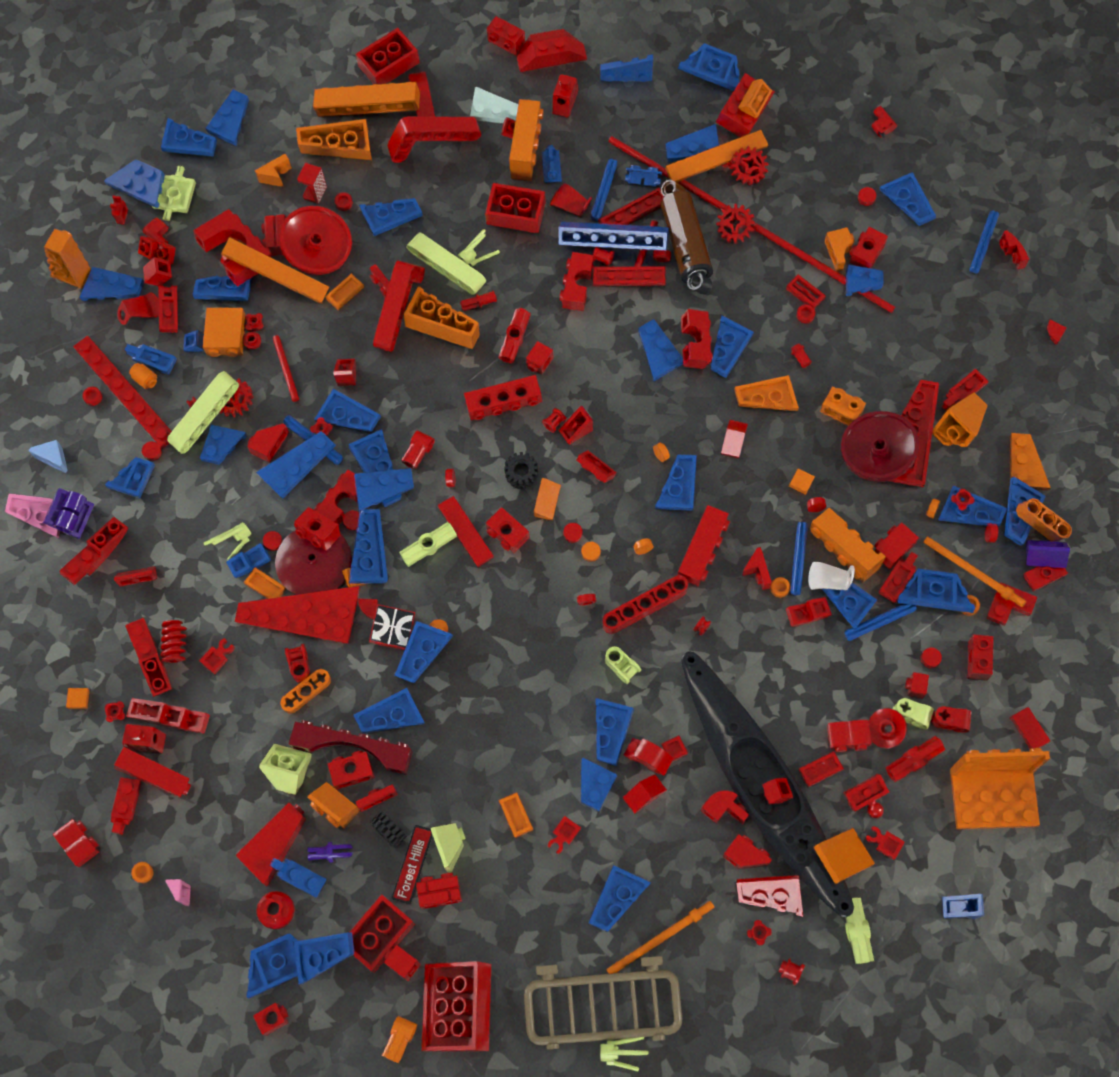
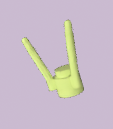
M483 229L458 254V257L473 267L478 262L499 254L500 251L497 250L475 259L477 254L473 249L486 236L484 234L486 230Z
M242 522L234 528L204 542V545L206 546L210 543L216 545L231 536L237 542L241 540V543L227 558L229 560L238 553L244 544L250 541L248 536L251 535V532Z
M645 1037L607 1041V1044H601V1061L607 1062V1065L639 1071V1067L615 1060H618L619 1055H648L649 1052L619 1050L618 1046L615 1045L642 1040Z

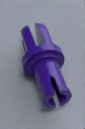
M328 842L324 847H308V853H316L308 854V861L327 859L329 863H332L334 859L352 857L353 852L334 853V851L353 849L350 844L333 845V842Z

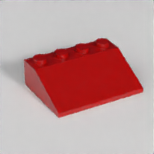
M478 961L425 964L422 1051H489L491 964Z

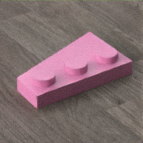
M17 494L8 495L5 508L7 514L59 538V530L43 523L53 499Z

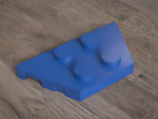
M705 43L697 51L690 54L689 58L684 62H680L678 66L679 70L732 91L739 84L740 74L737 68V56Z
M135 159L105 179L104 182L116 190L158 208L160 204L158 197L162 193L165 174L161 170Z
M918 569L897 600V603L973 613L975 610L974 604H971L967 597L968 593L965 587L961 585L958 574Z
M290 933L251 950V964L248 973L249 984L246 993L248 999L298 977L294 942L298 940Z

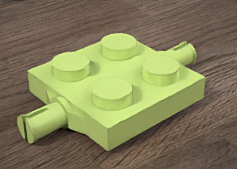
M177 166L175 175H165L162 193L158 197L159 207H153L154 209L165 210L162 218L165 221H170L172 212L188 213L196 182L195 179L183 177L185 170L183 166Z

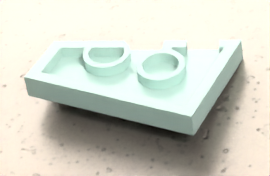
M475 87L470 117H475L477 121L504 123L506 117L516 121L518 104Z

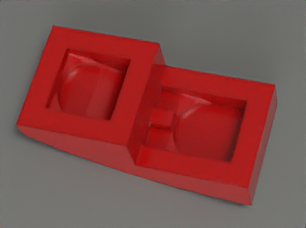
M826 597L808 600L804 604L789 606L785 609L791 627L808 624L832 615Z

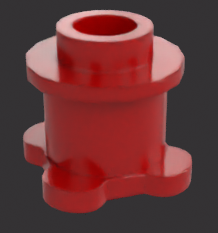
M788 958L787 961H782L778 972L781 973V978L786 977L793 981V985H796L799 982L805 965L801 964L799 966Z

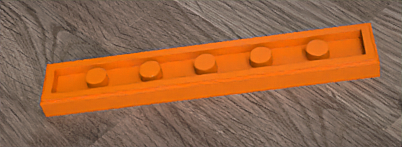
M762 130L667 165L665 169L670 180L679 182L730 162L732 157H734V153L736 151L739 152L741 147L744 150L747 146L750 147V150L756 147L757 152L767 148L768 143Z
M230 237L221 255L320 304L329 289V286Z

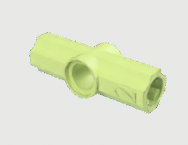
M447 522L431 533L421 535L418 541L399 553L409 567L425 556L436 553L438 548L456 538L457 534L451 524ZM426 542L433 543L430 547L424 546Z
M852 898L854 910L850 916L846 917V933L852 945L855 964L873 962L874 956L870 944L871 932L869 923L865 920L861 898Z

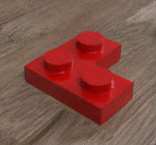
M1000 582L1004 587L1008 586L1013 589L1015 594L1026 600V603L1021 607L1010 599L1006 600L1001 596V593L996 591L986 619L1005 626L1011 610L1030 616L1037 596Z

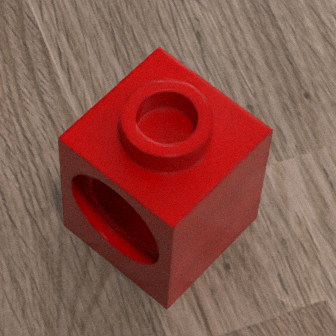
M537 341L526 357L528 369L542 375L554 358L553 349Z
M274 1003L256 1013L253 1017L261 1034L267 1036L288 1024L286 1018L289 1017V1014L284 1005L280 1006V1004ZM275 1012L277 1014V1021L274 1024H270L268 1017L271 1013Z

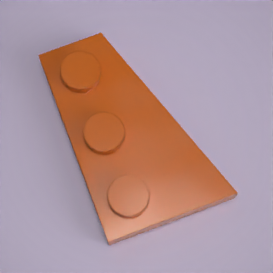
M789 375L737 386L734 389L739 407L798 411L799 409Z
M1011 433L1010 478L1016 477L1035 490L1049 491L1051 487L1031 434Z

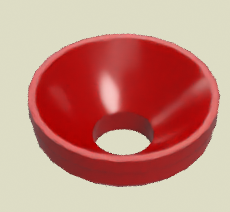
M280 891L265 894L257 905V916L261 924L274 930L287 926L295 912L292 899L286 893ZM271 903H278L279 911L275 915L268 913V906Z

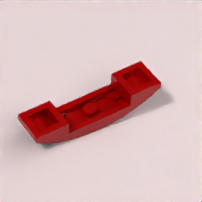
M425 71L408 74L410 82H416L420 91L419 110H416L417 117H435Z

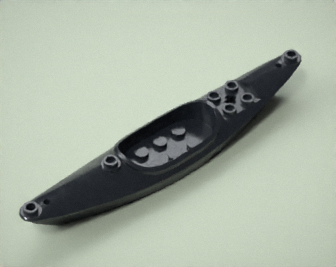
M686 652L681 662L691 697L717 761L734 793L738 795L737 798L746 808V812L758 829L805 884L839 916H850L853 913L854 904L845 880L837 884L834 883L814 849V846L827 839L792 773L758 724L710 666L695 652ZM775 778H787L793 798L783 803L769 804L764 794L763 784ZM800 842L806 844V847H805V848H806L807 850H805L804 848H799V847H798V845L800 844Z

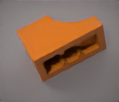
M848 227L827 232L825 238L827 250L837 272L844 269L846 262L844 255L851 251L854 244V236L849 232Z

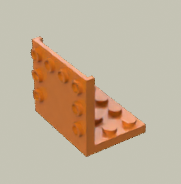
M1041 748L1029 749V752H1021V749H1010L1008 752H1000L998 749L988 750L987 753H979V750L967 751L950 769L956 830L1039 827L1040 822L1033 773L1050 760L1049 751H1042Z

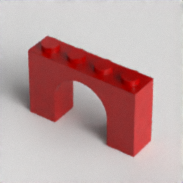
M229 209L193 230L196 242L206 253L221 243L228 241L230 237L270 258L273 256L270 249L262 245L259 237L254 236L250 228L241 223L239 216L233 214ZM233 260L224 264L227 276L236 286L241 285L258 274Z

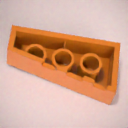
M519 99L509 158L511 179L532 181L533 169L536 164L535 153L539 146V139L537 138L538 134L540 135L541 124L539 122L540 119L543 120L544 114L540 101Z
M366 119L296 128L301 154L372 160Z
M54 229L44 246L46 257H48L47 263L50 264V276L82 289L91 268L78 248V244L74 241L72 234L66 230Z
M419 286L404 313L405 327L473 349L480 335L479 322L460 311H455L451 305L442 303L437 300L436 296L427 294Z
M828 508L812 521L810 526L811 532L816 538H820L824 542V546L829 552H833L837 556L841 565L848 568L853 565L855 567L854 578L864 583L880 569L886 556L881 552L877 554L873 550L874 546L869 541L864 543L861 540L860 534L855 529L849 530L847 522L831 508Z

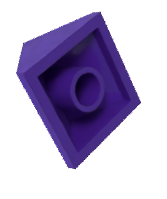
M1026 540L1027 566L1067 567L1070 547L1067 542Z

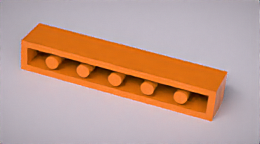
M416 82L315 89L313 108L318 117L419 110L420 91Z

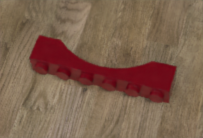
M302 720L301 723L295 721L288 743L291 748L308 753L329 746L344 745L356 747L373 755L383 764L387 771L407 775L413 753L409 745L397 742L396 745L389 743L390 741L384 738L374 740L370 739L369 735L359 733L358 736L352 735L350 731L345 729L335 731L327 725L313 726L312 722Z

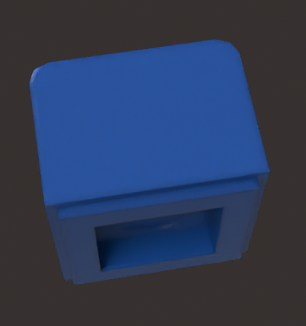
M196 330L185 334L183 351H204V333Z

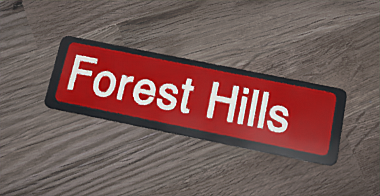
M415 825L392 894V900L411 904L416 883L419 880L433 836L431 829Z

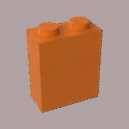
M243 308L206 309L203 349L206 355L211 357H218L219 355L236 357L237 355H243V337L246 325V314Z

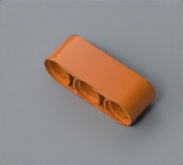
M1032 498L1017 505V515L1050 541H1060L1071 535V526L1039 500Z

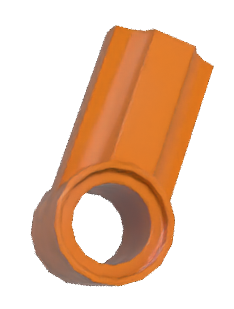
M397 1016L382 1056L399 1063L408 1042L412 1040L415 1034L417 1024Z

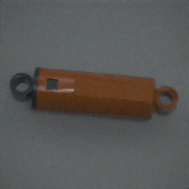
M667 180L661 187V193L665 196L661 200V209L666 226L669 227V237L682 281L688 284L691 290L705 295L712 288L710 277L713 274V268L693 199L683 186L673 180Z

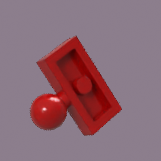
M876 774L844 792V795L852 811L855 812L869 805L867 809L869 816L878 819L883 815L884 808L875 800L889 793V790L881 774Z

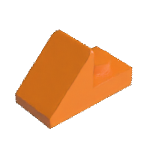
M283 154L256 169L255 173L258 181L264 184L283 187L279 175L291 169L289 158L286 154Z

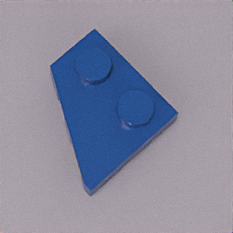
M211 425L200 456L201 461L219 465L235 449V445L241 439L244 440L246 438V432Z

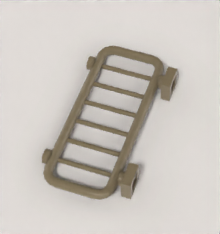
M662 956L641 958V967H646V971L554 978V974H558V965L536 966L537 976H541V980L530 982L524 990L527 1036L534 1044L546 1045L547 1049H559V1044L650 1036H652L653 1041L665 1040V1035L676 1033L682 1025L678 978L669 970H659L658 966L663 965ZM659 978H666L670 981L674 1022L672 1025L660 1027L655 980ZM651 979L656 1027L639 1029L634 980ZM630 981L634 1029H617L613 982ZM609 983L613 1031L596 1032L593 984ZM588 984L592 1032L575 1034L572 986ZM567 986L571 1034L554 1036L551 987ZM538 988L547 989L550 1036L541 1037L535 1033L532 993Z

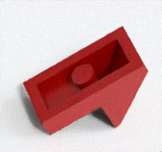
M758 547L744 568L742 576L756 573L757 584H761L762 590L770 589L772 582L762 549Z

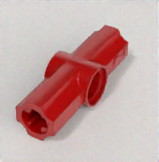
M519 308L515 310L510 326L506 330V337L499 354V359L505 363H514L519 347L523 343V336L531 317V313L526 309ZM513 334L519 335L517 337H511Z
M934 736L920 746H915L905 752L901 758L888 765L885 769L890 779L897 782L909 773L916 772L927 765L928 761L946 749L942 741Z

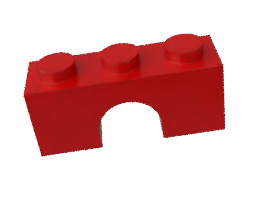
M572 252L571 259L568 258L566 269L569 270L568 274H564L563 278L565 288L561 290L559 301H562V308L584 311L587 287L580 286L576 282L580 279L591 280L594 255Z
M687 309L681 316L682 333L691 335L695 342H689L682 350L684 367L704 369L712 361L713 355L710 349L712 338L709 331L711 321L707 311Z
M349 469L345 474L342 473L337 480V484L327 491L326 498L322 503L319 502L314 510L340 525L345 514L338 507V503L344 498H350L357 502L355 473Z

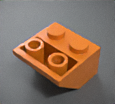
M327 782L308 796L311 801L309 805L321 816L325 813V818L336 828L341 826L345 829L360 811L355 804Z

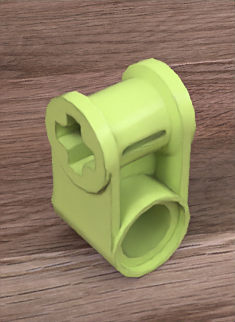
M614 646L607 650L605 656L607 666L625 684H628L629 680L637 672L641 671L640 666L618 647ZM617 654L620 659L612 661L609 655Z
M903 698L893 707L894 710L904 717L906 723L920 729L929 728L934 711L931 706Z

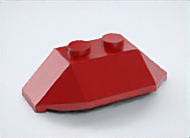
M564 29L529 35L517 55L520 72L587 60L584 44Z

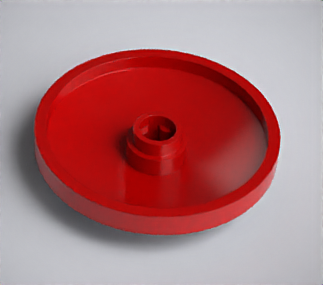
M305 206L296 209L284 220L280 230L279 243L283 255L296 269L312 275H324L336 271L346 262L352 247V237L345 221L332 210L320 206Z

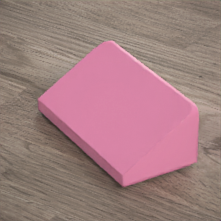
M181 879L166 880L175 900L185 906H189L191 886Z

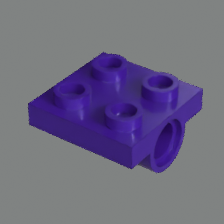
M58 488L43 523L79 539L94 507V503L87 501V498L82 494Z

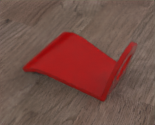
M564 183L554 194L550 205L581 217L591 203L592 197L587 200L570 185Z
M150 292L140 297L122 300L117 312L119 322L125 325L130 317H159L158 297ZM122 310H123L124 313H125V319H124V320H123L122 317H121V311H122Z

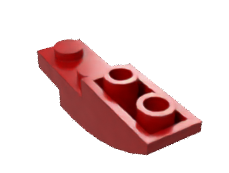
M113 517L86 541L87 546L59 570L60 575L73 585L78 583L86 574L90 576L113 552L126 534L128 527Z
M145 618L125 625L152 696L155 697L172 690L163 661H161L160 652Z

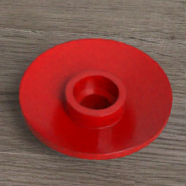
M883 708L876 711L868 721L871 741L881 748H893L899 745L905 738L907 731L906 721L898 711L891 708ZM891 725L892 731L888 733L887 727Z

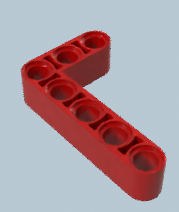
M409 116L402 118L398 122L387 144V148L392 162L401 163L406 160L416 141H475L482 134L475 117Z
M400 260L396 261L373 340V347L388 352L393 351L412 283L422 282L425 275L424 267Z

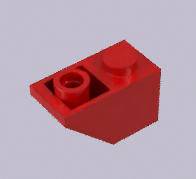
M739 834L723 855V858L738 869L768 866L772 861L769 858L770 854L766 850L756 848L752 845L754 842L749 837Z

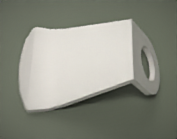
M813 562L808 577L809 587L812 590H848L854 578L855 567L851 565L848 571L825 563Z

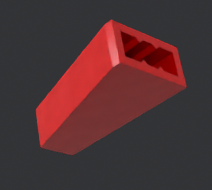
M123 747L114 764V769L178 798H181L182 794L186 796L191 787V784L188 783L190 778Z
M289 802L235 855L266 887L271 883L277 872V869L269 866L274 858L283 862L306 821L303 817L305 812L297 804L293 806Z

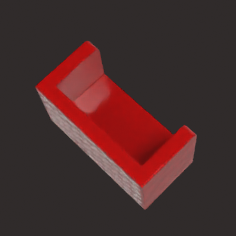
M305 163L297 178L299 183L308 185L303 194V199L319 204L327 188L322 168Z

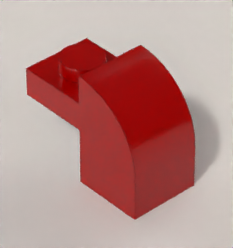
M632 738L623 754L627 759L642 763L650 771L661 775L666 774L674 759L656 744L645 739L638 740Z
M726 790L714 793L701 808V812L716 824L726 811L741 824L749 816L742 804L734 803L738 795Z

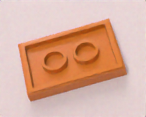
M854 828L814 846L815 851L835 884L875 864Z

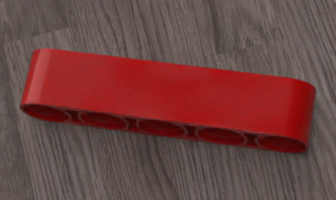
M677 575L606 613L603 617L604 631L608 634H615L682 598L687 593V579L684 576ZM682 584L684 588L678 590L674 587V585ZM665 593L667 597L661 599L657 596V594ZM642 602H648L650 606L648 608H643L640 604ZM631 611L634 615L626 617L623 613ZM608 620H614L617 624L615 626H609L606 624V622Z

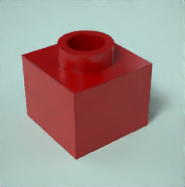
M913 672L910 678L907 677L905 689H908L907 696L923 699L927 694L929 675Z
M775 778L763 784L764 794L769 804L783 803L793 798L787 778Z

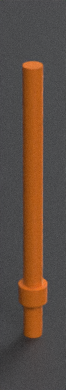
M927 536L923 543L1001 593V596L1006 600L1010 599L1021 607L1025 605L1026 600L1015 594L1014 590L1010 587H1004Z
M709 901L700 908H694L688 912V916L607 968L608 974L617 973L692 922L696 923L701 920V916L715 908L713 903Z

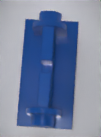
M548 145L545 151L542 152L544 183L561 182L559 150H556L553 145Z
M631 165L630 168H626L629 175L626 174L625 181L628 184L641 185V178H644V185L656 187L661 183V178H658V176H662V172L658 171V168L649 167L648 170H643L640 166Z

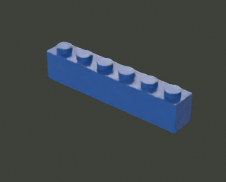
M561 222L558 245L667 250L669 227Z

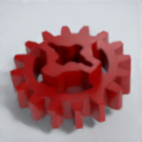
M747 146L745 150L741 147L739 152L736 151L734 153V157L730 160L733 164L729 169L734 170L731 175L737 176L736 181L741 179L742 185L748 182V185L751 186L753 181L755 184H758L759 179L763 180L764 174L768 172L766 167L769 163L764 162L767 156H761L762 150L756 152V147L750 150V147Z
M737 204L734 205V208L728 205V210L722 209L723 215L717 216L720 222H716V225L721 227L717 231L718 233H723L721 235L722 239L727 237L728 243L734 240V243L737 244L739 239L744 242V237L750 238L749 232H754L752 226H755L756 223L751 220L755 217L753 214H750L751 210L749 208L745 210L744 205H741L740 208H738ZM740 213L745 215L747 219L741 218ZM736 218H737V220H738L739 223L737 224V227H736V230H735L733 224H735V221H736ZM725 228L730 229L732 235L726 232Z
M240 378L236 380L239 383V387L233 394L235 401L230 398L219 412L220 414L224 412L226 417L232 414L234 418L236 413L242 416L243 410L249 411L247 405L253 404L250 400L254 398L251 393V387L248 386L246 381L241 382Z

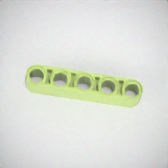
M420 232L407 245L408 250L413 255L471 295H475L486 283V279L481 273Z
M225 371L220 372L170 433L167 441L181 454L186 453L239 387V383Z

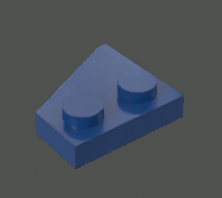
M853 265L847 266L846 296H852V293L858 291L866 293L870 290L882 289L883 270Z
M136 457L127 467L118 472L119 475L111 482H106L105 486L109 489L141 498L155 464Z
M582 758L581 803L599 812L617 778V774Z

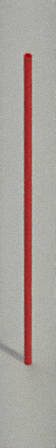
M613 136L610 137L609 143L645 165L658 168V171L662 172L663 176L670 179L663 166ZM686 180L676 182L716 208L728 210L726 204ZM740 214V217H741V218L747 219V217H745L744 215ZM756 223L755 226H752L759 234L846 285V277L759 224ZM870 291L866 293L857 292L890 313H893L896 308Z

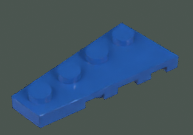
M321 431L256 473L281 498H284L336 445Z

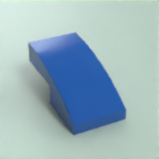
M259 543L246 553L240 552L226 561L234 578H238L252 572L255 567L258 569L272 559L264 544Z

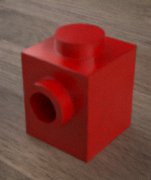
M154 257L143 267L144 282L147 284L163 285L172 277L170 261Z

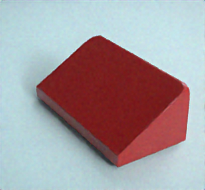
M152 566L118 573L114 577V581L120 587L156 580L157 573L156 567Z

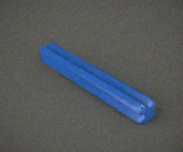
M609 159L590 215L592 221L598 222L601 217L617 167L616 160Z
M994 210L990 211L969 269L970 272L975 274L979 273L999 217V213Z
M290 415L286 416L283 420V423L305 441L315 435ZM334 449L326 455L336 465H339L343 460L342 455Z
M798 522L790 587V594L796 596L800 595L808 530L806 522Z
M902 604L859 624L855 630L853 627L847 629L844 632L845 637L848 641L860 637L914 612L917 609L916 605Z

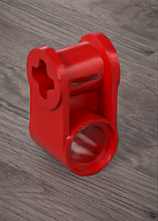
M303 643L301 646L291 649L285 648L290 673L297 683H301L311 675L305 644ZM298 670H305L302 675H296Z
M941 706L933 712L931 723L936 728L968 733L970 732L971 711Z

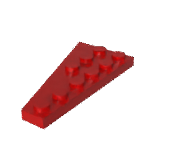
M920 380L901 415L913 425L917 432L919 452L913 466L900 477L889 480L890 482L923 488L925 486L939 389L938 382Z
M360 586L238 603L234 622L349 644Z

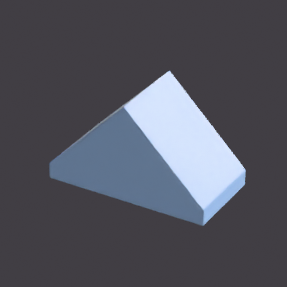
M57 440L29 449L34 458L64 473L68 471L62 446Z

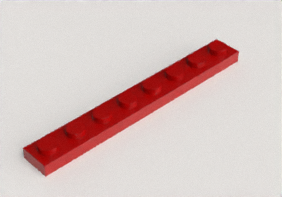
M87 335L73 347L153 440L158 443L161 449L169 444L167 439L172 431Z

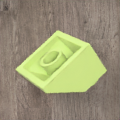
M274 744L260 763L259 768L277 790L296 795L303 784L312 754Z
M456 823L431 828L447 873L453 871L464 847L462 840L466 839L462 827L457 828Z

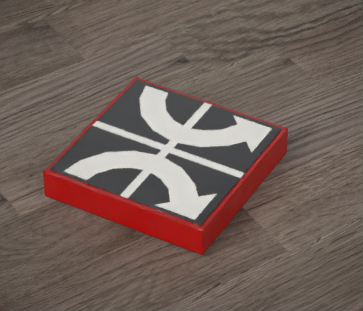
M377 604L369 643L405 650L410 639L415 612Z

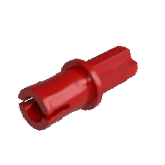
M493 290L482 295L476 294L475 297L461 301L460 305L463 311L497 302V298Z

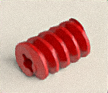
M167 620L162 622L164 629L161 631L163 635L161 638L163 643L161 650L163 651L160 653V656L163 658L161 659L163 662L178 663L186 660L185 657L180 656V654L186 653V650L180 647L186 646V642L181 641V639L187 636L181 634V632L187 630L186 627L181 626L183 624L182 621Z

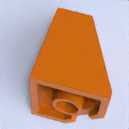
M975 392L947 410L933 428L932 434L943 445L969 446L979 432L988 405Z

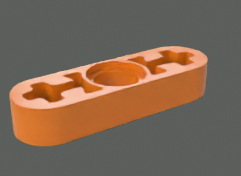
M318 669L282 697L280 702L282 709L289 714L298 711L330 685L331 677L329 673L324 669ZM318 676L324 677L325 682H318ZM311 681H313L317 689L313 687V685L310 683ZM305 686L311 688V693L308 696H302L300 693L301 689ZM296 693L302 701L299 702L298 699H296ZM288 700H290L291 702L294 701V706L292 708L290 706H287L286 702Z

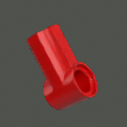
M417 430L411 438L410 447L403 456L402 463L408 468L416 469L425 453H429L432 449L435 439Z

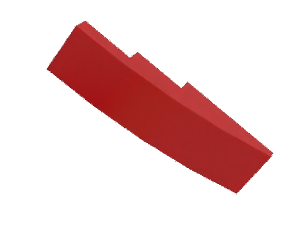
M132 698L126 717L169 728L205 734L210 715L183 707L170 706L162 702Z

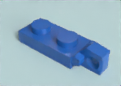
M127 344L125 348L127 355L131 356L132 360L136 363L144 364L167 375L170 374L177 361L175 356L144 344L138 347Z
M273 858L269 865L279 871L277 876L280 879L317 898L327 880L292 860L285 859L284 862Z

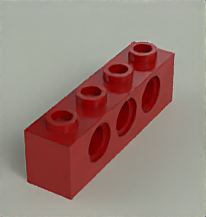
M536 375L464 393L470 420H481L486 416H497L505 411H516L521 407L535 406L542 402V394ZM519 393L526 394L524 396H518ZM502 397L508 398L506 401L499 400ZM483 402H489V403H490V404L487 405V406L481 405Z

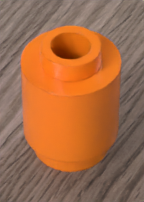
M136 363L131 367L129 371L131 378L144 389H149L156 385L157 375L144 364Z

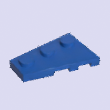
M913 172L880 186V191L919 226L936 219V214Z
M217 275L197 279L193 290L194 299L248 302L252 278L239 286H236L228 276L219 277Z
M721 316L710 370L727 378L754 332Z
M654 319L639 327L638 332L648 359L653 381L683 365V357Z
M333 389L314 421L317 422V419L322 417L327 424L372 432L381 415Z
M1016 477L1010 478L1004 536L1018 545H1023L1032 526L1017 515V505L1032 498L1043 503L1046 496Z
M953 486L938 521L984 526L992 523L997 524L999 527L1007 508L970 493L974 497V503L969 504L964 511L959 510L958 505L951 501V497L956 495L961 488Z
M596 698V748L598 761L617 766L634 712L633 707Z
M352 932L295 941L298 983H306L353 955Z

